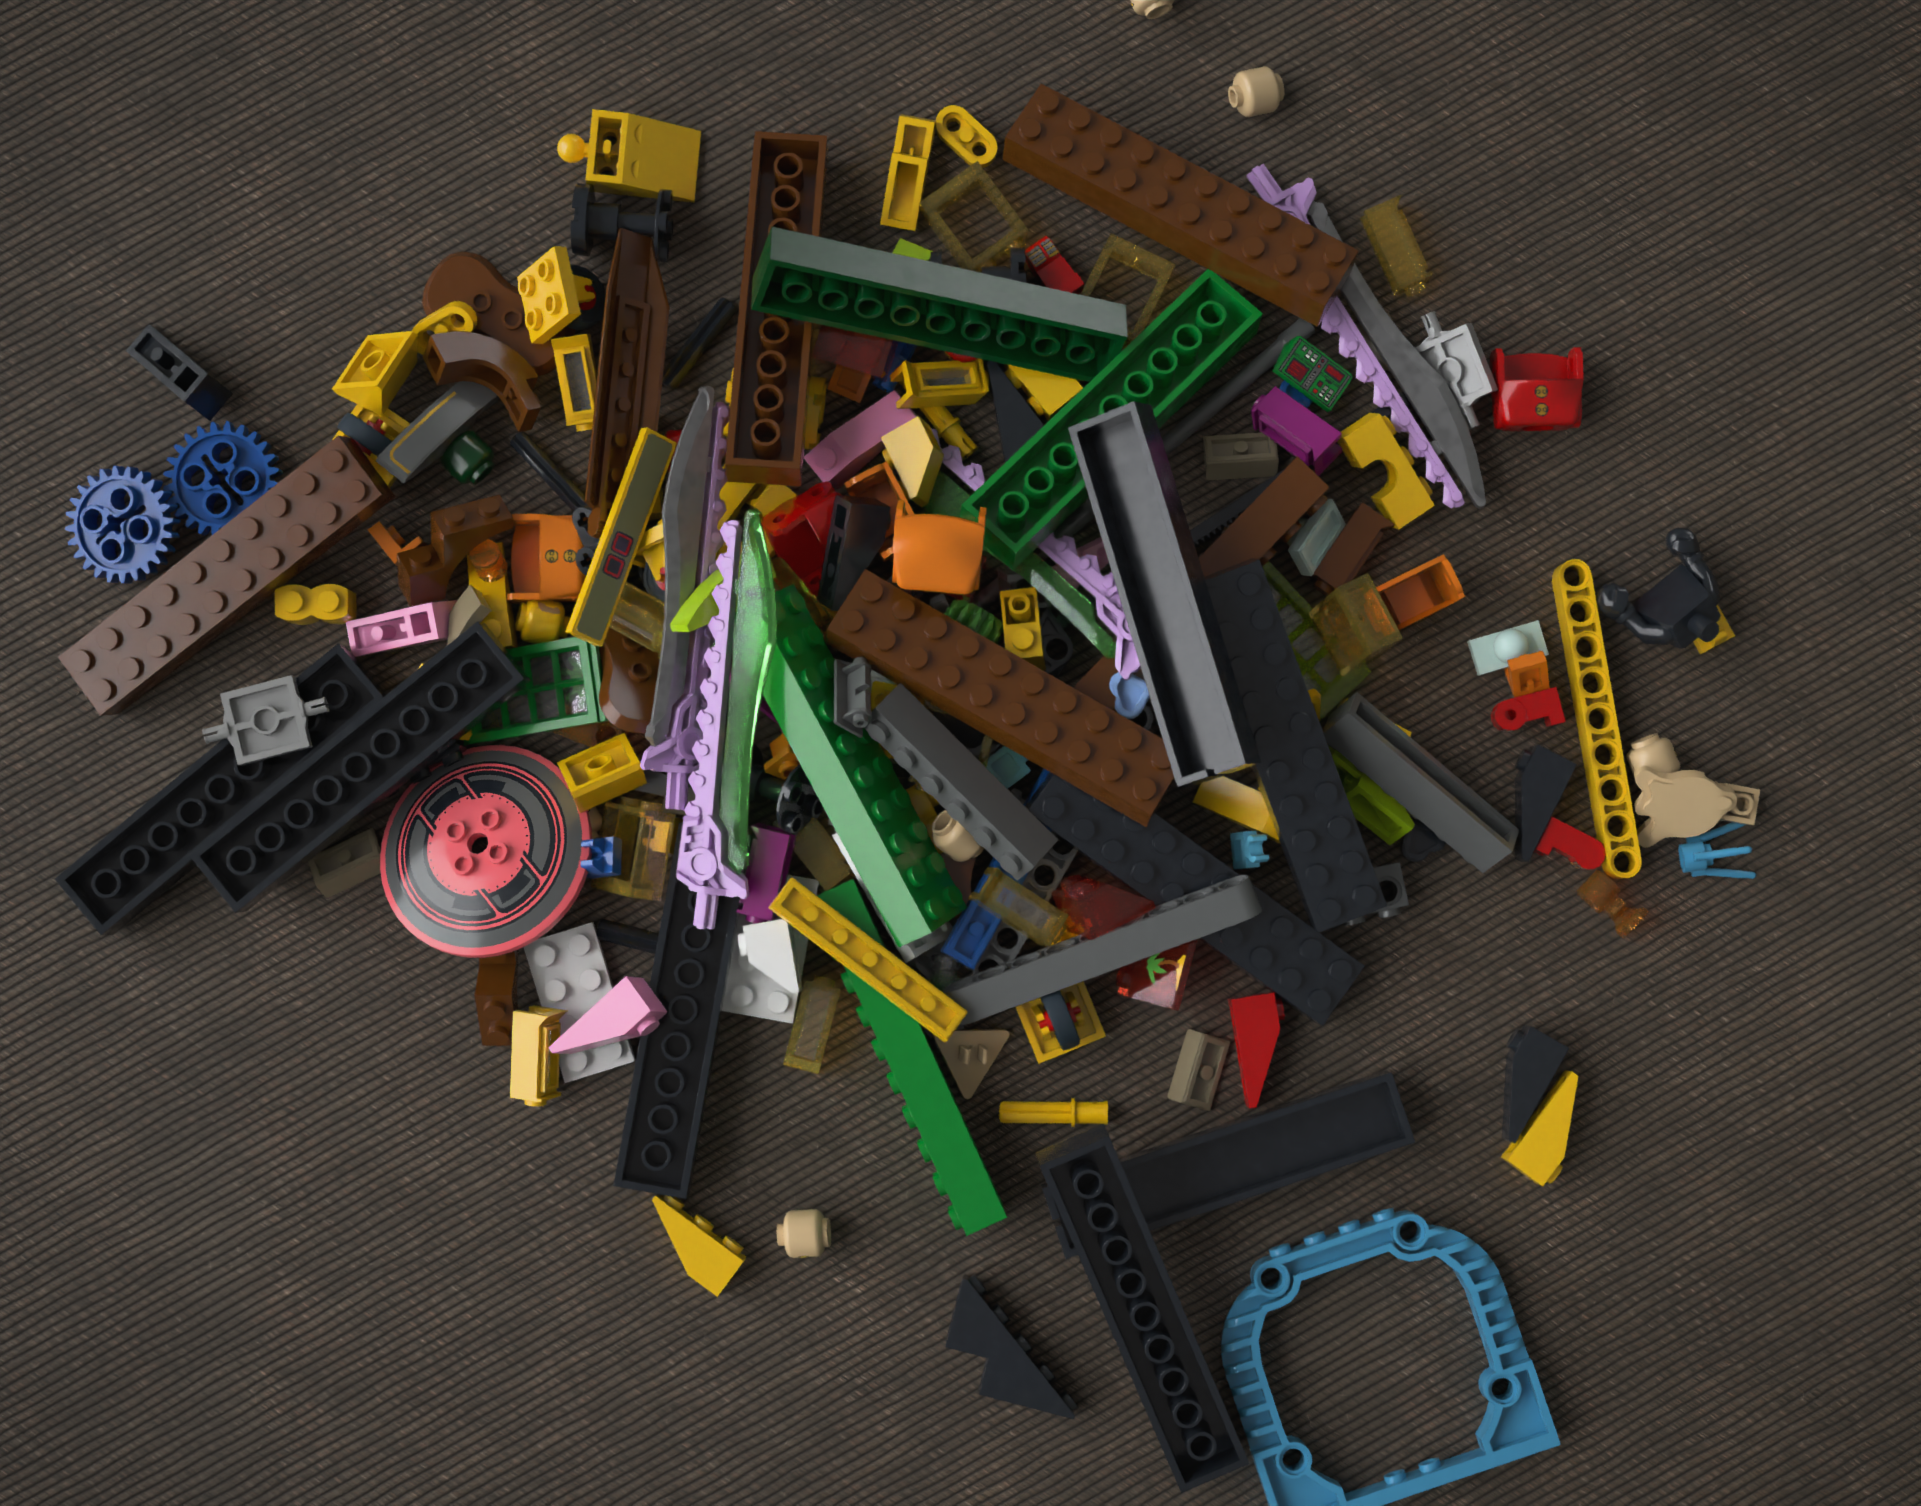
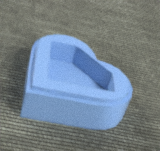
M1119 672L1111 677L1109 689L1116 697L1114 704L1117 713L1127 719L1137 717L1150 698L1145 681L1134 674L1131 675L1129 680H1124Z

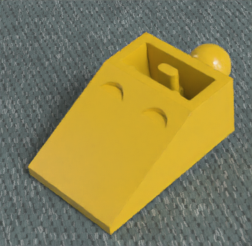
M592 109L589 143H585L576 134H567L558 142L557 151L564 161L576 163L582 160L583 157L588 158L585 180L586 184H593L595 192L657 199L659 190L666 189L673 191L674 201L695 203L701 131L630 113ZM607 136H614L617 142L611 146V141L608 139L604 141ZM603 171H611L614 176L601 175Z

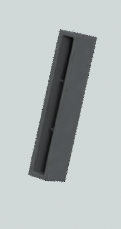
M901 683L872 710V719L866 727H863L870 737L879 742L894 757L896 763L905 768L920 783L923 790L932 795L947 810L948 814L958 821L973 836L974 840L984 847L1000 863L1001 867L1017 881L1035 867L1058 841Z
M1358 692L1328 716L1323 728L1328 745L1353 763L1358 771L1372 779L1387 795L1392 796L1404 806L1413 817L1423 822L1440 840L1445 841L1461 854L1466 862L1474 865L1484 873L1513 851L1519 829Z

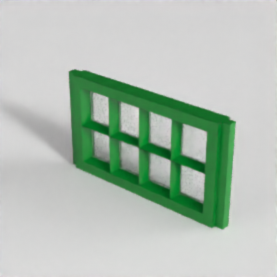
M577 637L506 649L531 681L473 727L470 739L463 741L464 745L480 744L609 721L599 705V691L603 677L599 646H594Z

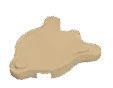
M1642 766L1634 773L1635 782L1642 790L1634 803L1635 812L1641 816H1650L1637 830L1639 845L1644 848L1651 847L1668 837L1687 838L1701 835L1713 828L1723 815L1732 810L1737 804L1736 793L1731 787L1723 786L1717 781L1714 782L1701 771L1681 770L1673 773H1663L1649 766Z

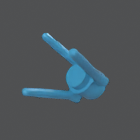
M1731 822L1701 835L1687 837L1686 843L1679 844L1678 846L1679 861L1683 873L1691 872L1692 877L1707 875L1754 879L1756 877L1755 872L1707 867L1713 865V859L1751 853L1752 848L1750 846L1712 851L1710 844H1703L1705 841L1743 827L1746 824Z

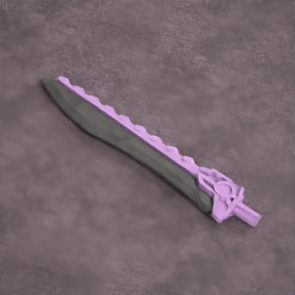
M1264 164L1256 166L1252 169V172L1246 175L1262 200L1309 225L1307 216L1311 217V222L1315 228L1343 242L1330 220L1324 204L1314 201L1317 192L1311 178L1308 177L1303 183H1297L1282 191ZM1354 263L1353 269L1340 292L1434 441L1429 443L1338 296H1336L1322 319L1321 329L1329 334L1331 332H1338L1340 335L1339 354L1347 359L1348 357H1355L1357 360L1356 379L1364 384L1365 382H1372L1374 384L1373 403L1380 408H1391V422L1396 432L1399 434L1400 432H1407L1409 434V453L1416 459L1418 457H1425L1426 459L1425 478L1434 484L1435 482L1443 483V504L1452 509L1453 507H1461L1465 502L1462 498V493L1439 459L1438 455L1443 454L1475 507L1478 509L1484 508L1486 499L1477 453L1457 401L1446 381L1405 338L1379 304Z
M711 386L698 389L699 394L681 432L672 459L662 509L665 553L664 624L651 721L647 725L645 738L651 745L644 751L640 767L642 770L650 769L657 772H667L665 809H685L688 798L689 773H692L693 770H699L700 764L692 748L697 740L703 739V732L696 717L701 709L707 708V701L700 686L705 678L708 679L711 675V670L704 655L715 641L708 624L691 632H672L670 623L692 592L711 573L718 569L715 560L716 553L725 542L720 531L717 529L720 518L727 511L724 500L719 498V492L727 482L726 469L721 467V460L726 454L727 437L723 435V428L729 422L730 406L723 402H716L715 407H713L714 389Z

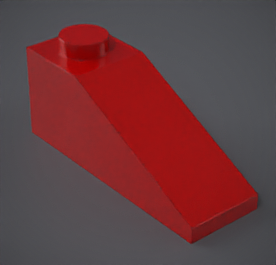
M1274 992L1228 998L1245 1105L1249 1109L1257 1107L1280 1032L1279 1021L1285 1020L1282 999H1275Z

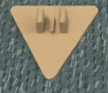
M1006 1029L955 1030L947 1042H943L933 1034V1038L963 1098L970 1099L1009 1038V1032Z

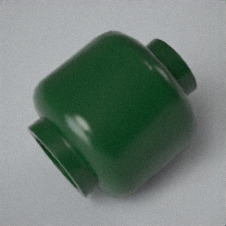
M466 431L457 436L440 458L442 466L461 484L472 482L476 485L480 483L495 466L492 462L494 451L474 431Z

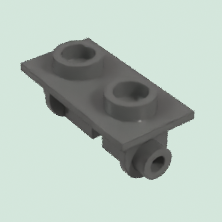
M864 657L855 658L853 663L848 666L839 660H835L834 724L861 738L863 737V727H866L872 719L871 693L865 690L871 687L870 673L872 666Z

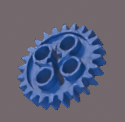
M226 421L223 431L216 422H211L210 432H207L201 426H197V438H193L187 433L184 434L188 444L185 448L177 444L174 445L175 450L180 454L178 458L167 457V461L174 465V470L165 471L163 475L172 479L173 483L164 486L163 490L171 491V493L175 494L167 503L180 506L175 516L179 519L188 517L185 526L194 529L199 525L198 533L206 536L210 530H212L213 535L274 487L277 484L274 478L283 474L281 469L271 466L279 460V457L275 454L266 455L272 447L271 444L266 441L258 444L261 435L254 431L248 436V428L242 424L236 432L234 424ZM227 447H232V459L227 463L221 464L219 458L221 451ZM205 455H208L213 466L218 471L226 475V482L243 499V505L239 506L233 494L228 489L220 486L222 483L220 478L203 461ZM203 469L205 472L204 481L198 486H193L191 481L192 475L196 471ZM254 474L256 480L254 487L249 491H243V479L248 475ZM225 497L227 500L226 509L220 514H215L214 503L217 499Z
M113 466L112 471L111 469H100V477L94 475L87 476L90 487L84 485L77 486L82 495L81 498H70L72 504L77 508L76 511L66 512L68 517L74 519V524L66 526L65 530L75 533V537L68 541V545L79 546V550L74 554V558H86L83 569H95L94 577L107 578V582L118 583L120 581L121 583L131 584L133 579L135 581H145L146 573L155 575L158 573L156 564H168L163 553L175 552L176 550L169 541L170 538H180L178 533L172 531V526L181 523V520L171 518L170 513L175 511L178 505L167 504L166 501L170 498L171 491H159L163 481L151 480L150 472H139L138 468L128 466L126 470L123 466ZM128 492L130 496V503L126 507L124 503V497ZM145 507H146V511H145L144 513H142L141 515H138V514H140V513L145 509ZM99 513H101L102 515V524L100 527H98L97 517ZM147 522L149 526L148 535L145 537L143 534V526ZM104 535H107L99 543V539ZM118 543H120L121 546V554L119 557H117L115 548Z

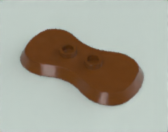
M470 252L450 254L436 266L425 285L422 304L427 316L453 301L467 303L473 308L477 316V325L472 333L482 334L508 345L532 366L538 376L547 374L556 368L551 339L575 336V329L564 327L544 344L531 343L529 330L525 324L522 297L519 294L518 288L507 282L487 259L478 254ZM455 314L458 321L465 322L461 315Z
M630 597L624 602L618 603L602 646H599L603 672L599 691V705L605 717L617 728L627 732L646 733L647 725L651 721L664 621L652 604L642 599Z

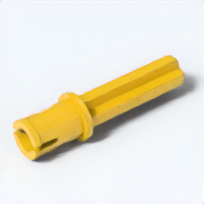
M923 380L924 386H928L925 380ZM900 381L899 383L907 392L905 381ZM945 406L920 408L938 431V437H942L948 445L960 448L962 461L966 457H970L978 449V446L960 426L961 420L958 417L954 419Z
M1071 1098V1102L1003 1101L999 1106V1118L1002 1123H1071V1127H1075V1124L1108 1125V1101L1075 1102V1098Z

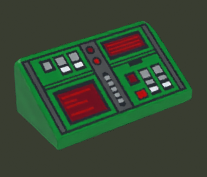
M1296 336L1283 346L1272 371L1326 412L1331 411L1353 377L1350 372L1301 336Z

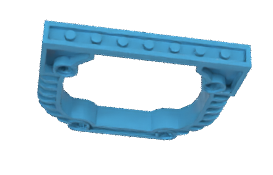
M1388 1208L1372 1214L1374 1220L1362 1224L1359 1223V1220L1343 1223L1338 1226L1339 1232L1325 1236L1324 1231L1316 1232L1303 1238L1305 1243L1290 1247L1289 1243L1277 1245L1269 1249L1270 1255L1255 1261L1250 1271L1252 1283L1238 1295L1225 1319L1221 1337V1357L1225 1375L1269 1506H1382L1561 1445L1534 1364L1528 1356L1502 1277L1493 1260L1476 1242L1451 1228L1427 1224L1423 1218L1412 1211L1394 1212L1393 1208ZM1407 1221H1414L1417 1227L1416 1234L1411 1239H1402L1400 1227ZM1386 1252H1390L1398 1259L1408 1262L1436 1256L1453 1269L1465 1290L1489 1363V1367L1482 1372L1478 1381L1481 1394L1489 1401L1484 1418L1475 1433L1480 1448L1442 1461L1439 1458L1424 1460L1418 1464L1419 1468L1407 1473H1405L1404 1469L1395 1470L1385 1474L1383 1481L1344 1494L1337 1480L1325 1476L1311 1467L1312 1455L1305 1443L1298 1437L1286 1436L1261 1362L1259 1338L1267 1312L1290 1303L1299 1292L1301 1281ZM1267 1268H1275L1279 1271V1279L1272 1286H1265L1261 1283V1274ZM1499 1378H1506L1508 1381L1507 1390L1501 1395H1494L1492 1393L1494 1381ZM1289 1449L1301 1451L1300 1460L1294 1465L1283 1463V1455Z

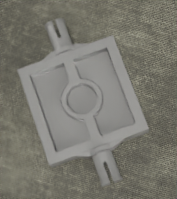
M1436 312L1427 313L1421 316V319L1429 337L1414 348L1446 381L1457 401L1468 429L1471 430L1480 426L1472 405L1481 397L1497 391V385L1472 323H1466L1453 330L1442 331L1435 314Z
M290 675L221 693L220 696L224 708V724L204 728L202 732L203 735H206L204 737L206 744L227 738L234 748L237 764L242 766L313 747L308 730V717L329 712V706L325 705L328 704L326 697L304 702L299 695L295 676Z

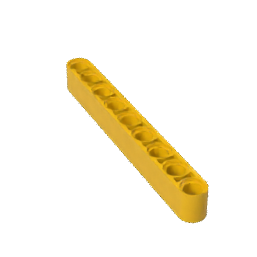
M1571 559L1554 570L1552 585L1596 837L1605 848L1606 855L1601 866L1603 871L1612 878H1630L1639 872L1642 859L1592 573L1584 561ZM1566 568H1571L1578 573L1579 583L1577 586H1571L1566 583L1564 579ZM1572 604H1579L1584 608L1585 618L1582 622H1578L1571 617L1570 608ZM1579 639H1584L1591 645V654L1588 658L1582 657L1577 652L1576 644ZM1586 674L1594 676L1597 680L1598 688L1594 693L1587 692L1583 687V678ZM1592 710H1597L1603 715L1604 723L1600 729L1594 728L1589 722V714ZM1599 745L1609 750L1610 759L1606 765L1600 764L1596 760L1595 751ZM1605 781L1612 782L1616 787L1615 798L1611 801L1605 799L1601 792V787ZM1613 816L1617 817L1623 825L1622 832L1617 837L1613 836L1608 830V822ZM1619 852L1624 853L1629 860L1628 868L1624 872L1618 871L1614 865V858Z

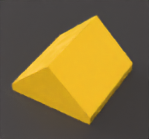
M414 331L367 335L332 390L336 394L383 416L417 363L418 336Z
M625 733L557 762L580 813L647 784L644 771L640 767V761Z

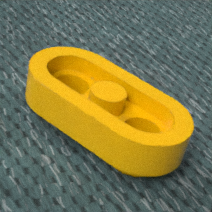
M950 105L940 110L935 124L939 138L971 167L985 168L992 164L997 155L995 137L960 106ZM950 122H957L960 128L955 132H951L946 126ZM976 146H983L986 149V153L982 156H977L972 150Z
M453 301L421 319L412 329L418 336L417 352L424 355L430 338L427 330H431L435 334L452 331L473 332L477 325V316L473 308L467 303ZM455 314L461 315L465 322L458 321Z

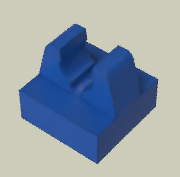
M612 836L582 840L581 847H590L592 853L591 860L581 861L580 864L581 868L587 870V878L594 879L621 875L622 839Z

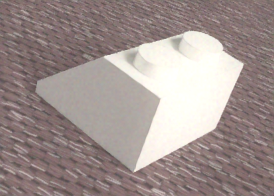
M783 919L743 926L744 933L738 934L741 956L748 955V961L751 965L789 992L796 993L802 991L803 987L792 926Z

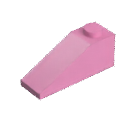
M892 391L831 432L804 456L806 462L822 482H831L834 488H841L845 482L850 480L885 448L881 439L882 436L917 417L911 408L897 409L896 401L901 398L897 391Z
M457 600L431 602L346 622L351 652L355 657L447 640L449 613Z
M626 976L548 1048L552 1053L573 1054L639 1036H646L659 1026L658 1020L667 1013V1010L644 978Z

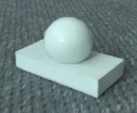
M1328 499L1309 519L1305 517L1300 518L1298 522L1303 526L1287 542L1290 546L1288 551L1301 575L1312 576L1316 568L1346 525L1333 499Z
M1538 620L1467 641L1478 676L1508 667L1507 660L1524 654L1543 650L1545 656L1549 655Z

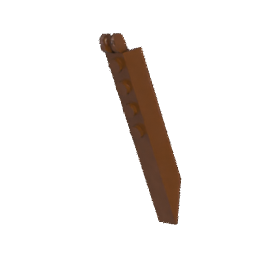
M620 228L606 289L585 502L593 509L588 517L587 532L589 536L598 539L603 532L607 521V513H610L641 428L648 427L658 432L670 310L658 261L655 259L652 238Z

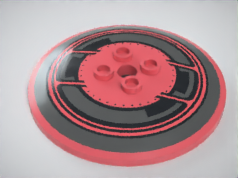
M486 745L467 749L462 753L464 759L445 768L443 763L430 769L432 773L430 777L421 782L411 784L405 790L389 817L380 852L382 885L387 900L400 922L413 935L429 946L444 953L468 958H485L510 953L529 945L550 931L570 910L585 883L588 872L586 869L581 868V861L591 860L592 858L590 847H581L582 840L592 839V827L588 810L582 813L579 812L560 768L541 755L526 749L506 745ZM480 837H487V848L482 853L474 854L472 852V845L475 840Z

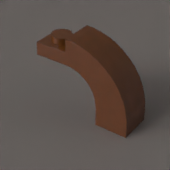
M452 331L430 336L423 359L437 386L460 381L481 384L499 396L518 432L532 430L541 409L538 396L532 392L538 375L518 352L496 339L472 332Z

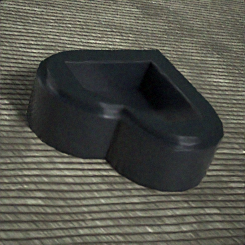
M1411 818L1415 825L1410 832L1403 836L1401 853L1406 860L1419 862L1424 860L1429 852L1441 850L1446 842L1440 840L1423 822Z

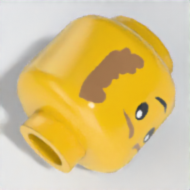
M530 600L526 603L521 602L516 616L515 630L520 631V637L523 641L532 644L559 640L560 637H567L568 633L565 631L570 617L565 616V608L559 601Z

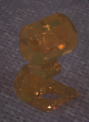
M486 539L468 553L472 565L475 567L479 578L483 581L494 582L506 574L508 569L507 562L499 546L493 540Z
M1595 870L1576 892L1597 913L1606 911L1614 922L1616 933L1625 939L1646 917L1649 911L1644 907L1640 909L1627 908L1625 906L1626 903L1618 897L1621 890L1617 884L1601 871Z

